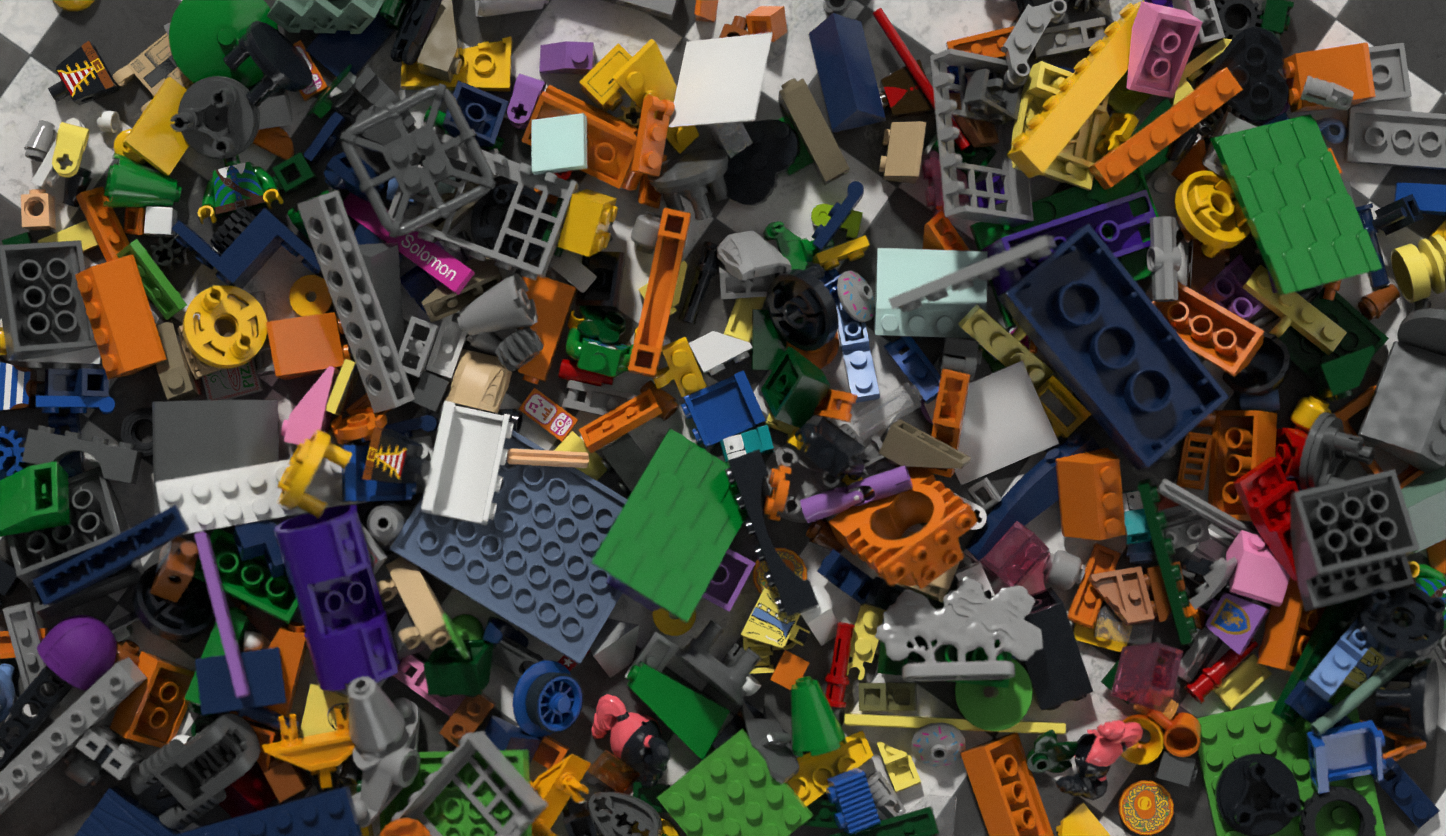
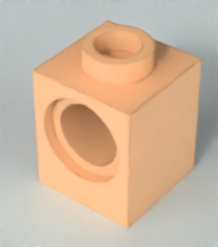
M44 189L29 190V194H22V228L29 231L56 229L55 197L46 193ZM37 203H43V212L38 216H34L33 207Z

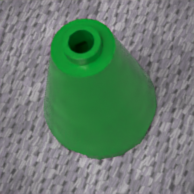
M113 154L112 159H116L117 162L109 167L104 192L105 196H109V202L103 201V207H172L173 202H179L181 186H177V180L121 154Z
M811 676L796 679V684L791 686L793 754L803 757L802 752L810 751L811 756H817L840 748V741L844 744L847 742L845 733L818 680H812Z

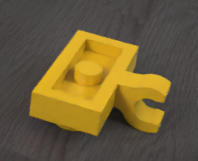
M686 337L663 346L662 353L668 366L659 369L656 378H653L657 389L666 386L673 379L681 397L707 387Z

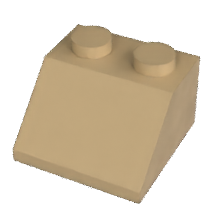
M892 122L890 129H885L883 145L887 146L886 156H881L879 172H884L883 180L910 184L916 183L920 172L926 122Z

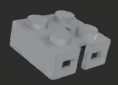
M110 726L89 728L75 747L92 760L98 762L119 780L130 777L131 770L145 759L139 754L141 750L131 742L125 744L117 738L119 734L110 729Z

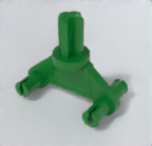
M781 221L769 223L763 232V235L766 234L764 238L766 240H776L778 250L790 262L791 270H805L808 263L812 262L815 254L819 253L813 247L812 243L814 240L801 239L786 229ZM832 239L823 251L834 247Z

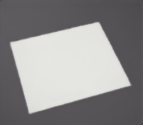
M773 32L687 42L674 99L675 108L670 117L669 127L755 120Z
M1023 361L969 383L958 451L972 459L962 469H955L961 485L1059 444ZM937 398L929 404L924 403L931 421H933Z

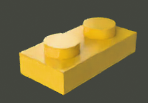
M866 235L815 254L812 263H817L825 271L839 266V262L849 258V261H855L863 257L870 244Z

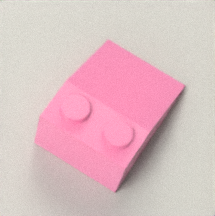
M1142 1L1132 26L1126 88L1173 98L1203 22L1185 10Z
M329 366L290 413L289 420H284L281 435L285 436L284 442L295 445L303 444L305 439L309 440L317 429L328 434L332 413L326 411L325 408L340 373L339 369Z

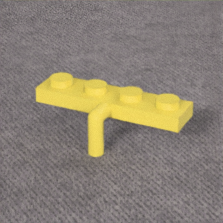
M1261 264L1242 287L1281 318L1278 324L1268 332L1277 335V338L1283 335L1289 326H1292L1327 355H1330L1347 333L1298 293L1291 292L1284 295L1273 293L1268 271Z
M976 304L958 323L959 326L1004 366L1008 367L1023 361L1033 386L1037 390L1052 375V369L1020 342L1027 334L1013 317L1012 320L1018 328L1011 334L983 308Z

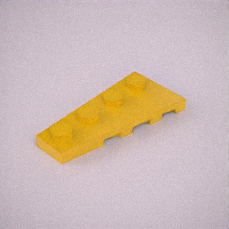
M512 37L502 38V41L489 43V41L479 43L478 46L465 49L460 47L459 54L460 59H462V65L458 75L454 74L451 83L421 74L417 61L413 65H407L402 62L401 89L423 90L427 87L438 86L440 83L446 85V89L454 91L457 81H461L482 91L510 92Z
M650 39L612 76L641 111L643 101L647 95L656 96L660 101L666 99L674 103L677 89L656 41ZM668 124L666 140L679 154L699 136L695 125L669 127Z
M863 730L846 737L847 742L845 744L840 741L841 747L834 751L817 756H811L809 752L803 755V757L796 758L799 764V772L787 783L806 806L826 793V788L829 787L828 778L853 768H859L874 756Z

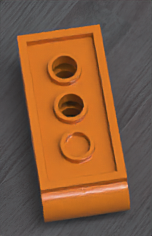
M549 85L538 99L522 142L532 146L531 120L584 113L587 116V169L579 170L618 189L636 190L643 175L631 171L639 128Z

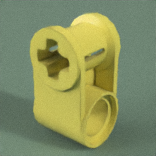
M61 122L52 158L53 168L59 176L70 178L77 174L88 142V128ZM66 158H69L72 166H67L63 170L59 162H65Z

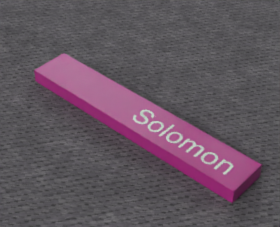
M350 192L343 201L345 211L350 217L386 243L398 242V251L456 294L459 295L475 274L470 268L435 243L417 237L419 232L413 231L406 235L397 236V238L389 236L390 233L381 225L371 203L357 197Z

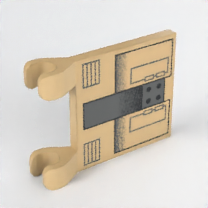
M167 33L128 65L113 74V79L119 86H124L136 75L153 96H155L168 77L173 78L184 88L192 84L182 74L173 60ZM151 100L141 107L142 112H144Z

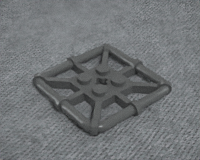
M439 83L438 86L427 87L395 104L391 102L386 105L387 108L353 124L345 132L341 133L340 139L342 140L343 150L361 183L359 188L361 192L366 193L381 225L390 233L389 236L397 238V236L409 234L441 217L445 219L450 216L449 213L483 197L490 189L495 187L496 182L493 181L492 170L475 139L477 134L474 129H470L455 97L446 89V85ZM435 97L426 125L408 134L398 114ZM442 100L445 102L461 134L443 144L440 143L433 130ZM392 118L402 137L384 146L356 135ZM466 143L482 177L454 169L445 152ZM353 144L382 153L391 170L371 179ZM414 154L426 157L422 168H418L417 165L411 166L410 162L413 160ZM452 176L479 186L443 203L435 184ZM395 177L403 195L393 222L375 187ZM428 188L437 207L402 224L410 197Z

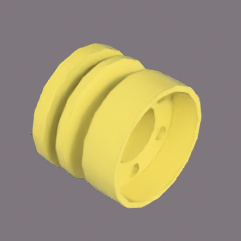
M1441 235L1431 236L1429 240L1426 238L1418 242V249L1410 243L1391 251V264L1397 285L1409 303L1430 297L1431 289L1436 294L1445 291L1446 241Z

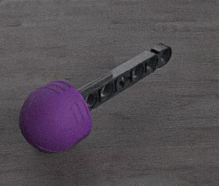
M87 615L67 617L56 624L42 642L39 643L37 651L46 666L8 710L11 715L0 727V746L4 749V756L0 757V768L32 729L34 731L38 730L73 686L87 691L112 668L116 658L117 644L113 633L105 623ZM44 683L53 684L56 688V693L52 696L44 695L41 692V685ZM26 704H34L38 707L39 714L29 717L24 713L23 707ZM9 727H19V735L15 733L9 742L4 740L10 731Z

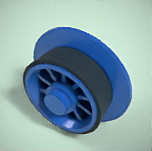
M552 660L535 663L523 673L514 691L513 713L517 724L525 733L535 737H544L568 730L575 724L582 711L584 699L582 687L579 681L561 663Z

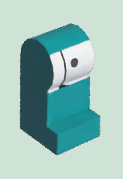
M768 425L720 440L726 463H728V460L758 449L761 455L774 452Z
M1139 490L1122 492L1126 545L1151 541V533Z

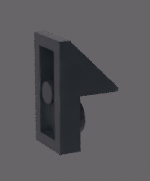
M875 576L866 602L887 610L890 605L896 603L897 598L905 590L909 589L897 584L891 586L885 579Z

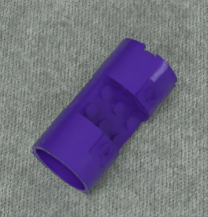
M344 504L325 507L319 518L310 513H304L278 524L274 531L289 583L293 585L306 629L304 635L319 688L325 691L345 690L346 685H350L355 679L360 677H369L377 683L398 673L397 664H400L386 611L383 609L370 562V554L356 506Z

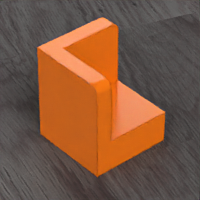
M759 6L746 15L747 28L750 35L773 32L771 42H775L787 33L784 6Z
M784 650L770 680L791 690V686L796 684L795 680L803 677L810 662Z
M544 736L533 760L550 769L564 759L569 748L550 736Z

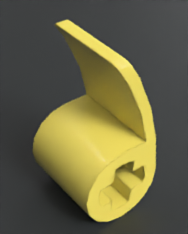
M573 431L554 450L587 452L589 454L588 467L576 469L596 481L607 471V468L601 462L602 458L596 452L590 453L585 442Z

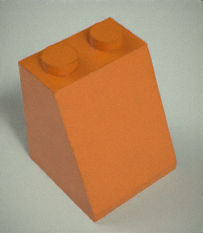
M1368 43L1295 53L1283 59V75L1289 86L1287 102L1290 105L1291 113L1337 109L1300 99L1307 76L1326 80L1330 83L1333 82L1353 91L1354 95L1350 107L1376 97Z
M336 312L266 322L275 374L278 378L288 380L324 373L329 366L341 369L344 360H352L349 345H344L342 334L345 333Z

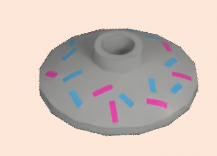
M851 270L843 272L837 282L838 297L843 308L856 321L863 323L871 320L875 315V297L871 287L857 272Z
M940 722L930 723L921 727L914 734L911 747L916 759L923 764L932 767H945L956 763L961 758L960 753L965 751L966 742L961 730L951 724Z

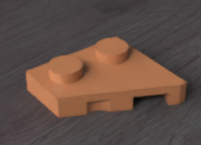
M949 93L950 100L957 103L956 109L962 110L960 93ZM952 115L973 147H990L999 143L994 124Z
M1141 566L1091 574L1088 577L1092 586L1126 626L1152 622L1155 619Z

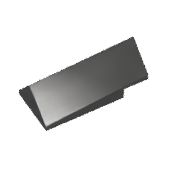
M398 242L358 245L397 352H399L404 339Z

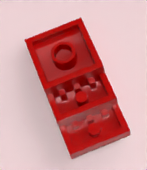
M1269 457L1233 482V485L1257 531L1282 567L1294 581H1297L1292 551L1290 513L1291 494L1299 492L1295 481H1287L1278 458Z

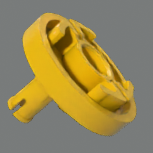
M1198 171L1191 174L1178 187L1175 195V206L1178 216L1185 228L1203 243L1201 249L1207 257L1213 258L1222 249L1238 245L1250 233V227L1228 179L1212 171ZM1212 204L1215 205L1220 212H1218L1217 210H1215V208L1212 206Z
M229 285L212 286L200 292L189 304L183 318V336L190 351L200 361L216 368H235L251 361L262 348L267 336V318L261 304L247 291ZM194 314H199V315H200V318H199L200 328H201V330H204V331L201 332V331L199 330V325H198V317H199V316H198V315H195V316H194ZM254 317H256V320H257L258 336H257V331H256V321H255V318H254ZM220 319L230 321L235 329L234 334L230 337L219 335L214 328L215 322Z
M317 429L309 440L305 439L303 444L300 443L291 457L288 463L290 467H286L277 485L278 488L282 489L277 504L289 510L298 507L319 518L327 503L304 492L313 477L322 457L344 469L352 453L330 443V435Z

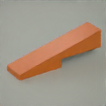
M943 369L932 421L934 424L931 436L959 450L971 375ZM926 467L933 474L950 478L955 472V469Z

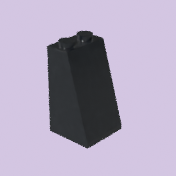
M1052 587L1031 594L1035 603L1032 606L1031 612L1024 617L1025 621L1041 629L1043 648L1035 650L1033 656L1029 657L1027 661L1020 660L1030 677L1033 696L1041 711L1057 709L1061 706V703L1070 700H1081L1088 693L1093 692L1064 603Z

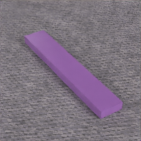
M205 532L194 534L236 697H246L251 693L210 536Z

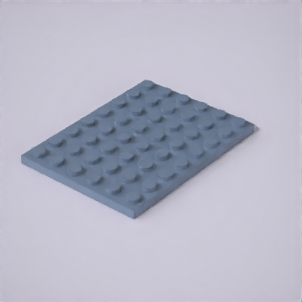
M512 430L510 439L505 438L503 449L545 450ZM507 458L505 466L499 465L497 475L502 476L499 493H493L492 503H497L494 519H488L487 525L421 512L424 499L423 494L390 547V550L580 664L622 595L621 591L606 583L610 575L593 565L591 561L628 499L576 468L508 464Z

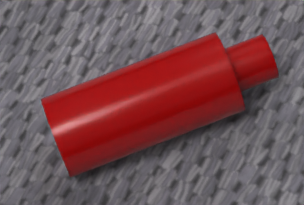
M564 358L562 360L559 378L602 387V384L613 385L614 377L580 369L577 367L576 361Z

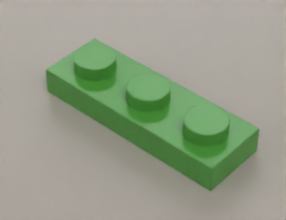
M137 239L116 254L119 258L134 255L145 293L166 320L187 306L180 293L175 290L165 277L164 272L159 269L149 256L147 250Z

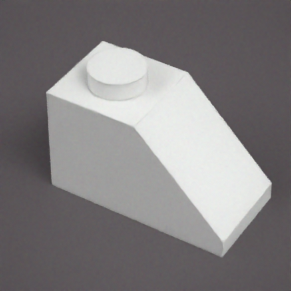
M813 585L812 588L819 605L800 614L822 646L836 637L838 620L816 586Z

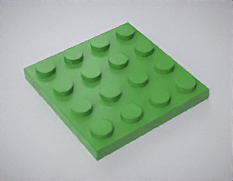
M743 729L738 731L657 797L687 836H789L813 816L787 782L780 784L770 776L766 761L752 747L750 738Z

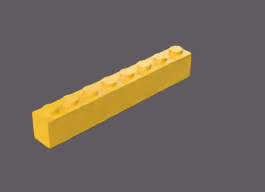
M1141 2L1134 5L1129 3L1119 12L1121 17L1118 21L1111 23L1104 31L1106 34L1104 38L1096 41L1090 47L1089 51L1091 53L1089 56L1083 58L1075 65V73L1061 82L1058 86L1060 91L1043 104L1045 109L1042 113L1037 114L1028 122V130L1013 140V148L1007 156L1028 178L1045 172L1128 70L1132 26Z

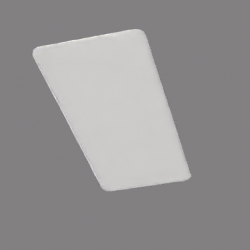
M563 250L561 258L555 256L549 264L582 293L597 278L596 275L565 250Z

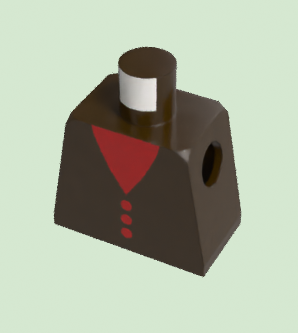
M920 59L916 60L917 64L925 74ZM906 66L880 80L879 84L882 93L879 94L883 109L888 108L891 119L935 112Z

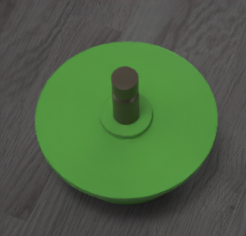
M1012 658L1011 660L1015 666V677L1009 678L1008 688L956 683L955 695L957 705L963 716L974 726L988 731H1001L1013 727L1027 714L1033 696L1032 683L1027 671L1015 659Z

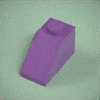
M565 41L541 45L539 73L586 75L594 68V43Z

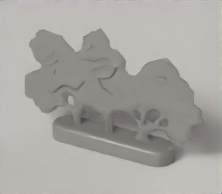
M966 575L958 583V589L951 590L943 598L944 607L939 610L931 606L930 602L923 595L911 590H905L897 598L896 603L890 605L884 612V624L877 627L875 638L885 643L886 654L892 660L900 661L906 658L912 651L925 658L924 663L906 664L902 668L903 680L916 682L1015 677L1014 664L1010 661H996V657L1002 651H1007L1019 660L1027 661L1029 657L1033 656L1035 650L1043 648L1041 629L1024 620V617L1031 612L1032 606L1035 603L1034 598L1028 594L1027 589L1020 585L1001 588L997 594L988 599L984 596L982 585ZM916 636H921L926 640L928 645L927 651L925 646H918L915 641ZM936 639L937 644L935 647H932L931 641ZM999 639L1000 646L994 648L995 640ZM910 641L913 644V648H908L907 642ZM941 645H954L958 649V662H936L934 652ZM977 647H983L989 657L988 661L966 662L965 654Z

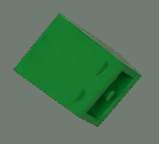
M57 461L32 465L0 480V537L70 524L68 473Z

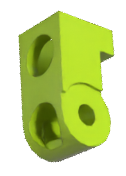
M819 204L813 208L811 221L815 228H818L820 224L825 226L831 219L828 213L833 208V205ZM853 210L840 227V231L847 232L846 240H854L858 237L863 212Z

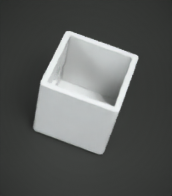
M146 206L144 234L151 237L165 236L175 238L176 232L171 228L177 223L178 211L170 207Z

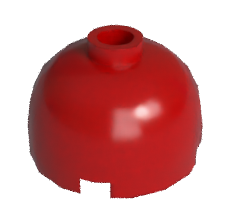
M1294 428L1277 429L1275 457L1278 458L1287 481L1298 482L1301 457L1308 434Z

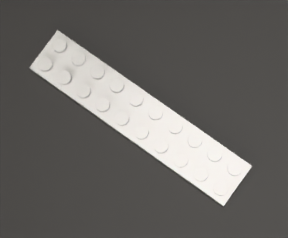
M431 436L413 438L412 440L423 446L421 459L427 460L431 464L433 457ZM323 457L304 491L326 502L325 507L372 502H342V468ZM290 459L155 482L160 512L177 505L189 528L183 534L307 513L298 507L289 510L277 504L282 491L277 485L286 467H290L288 464ZM417 475L416 494L425 492L428 475L425 477Z

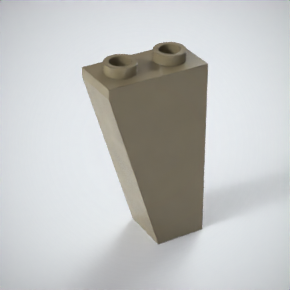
M793 78L781 85L782 90L779 91L778 102L811 157L813 165L824 185L849 173L850 168L805 80L797 81Z

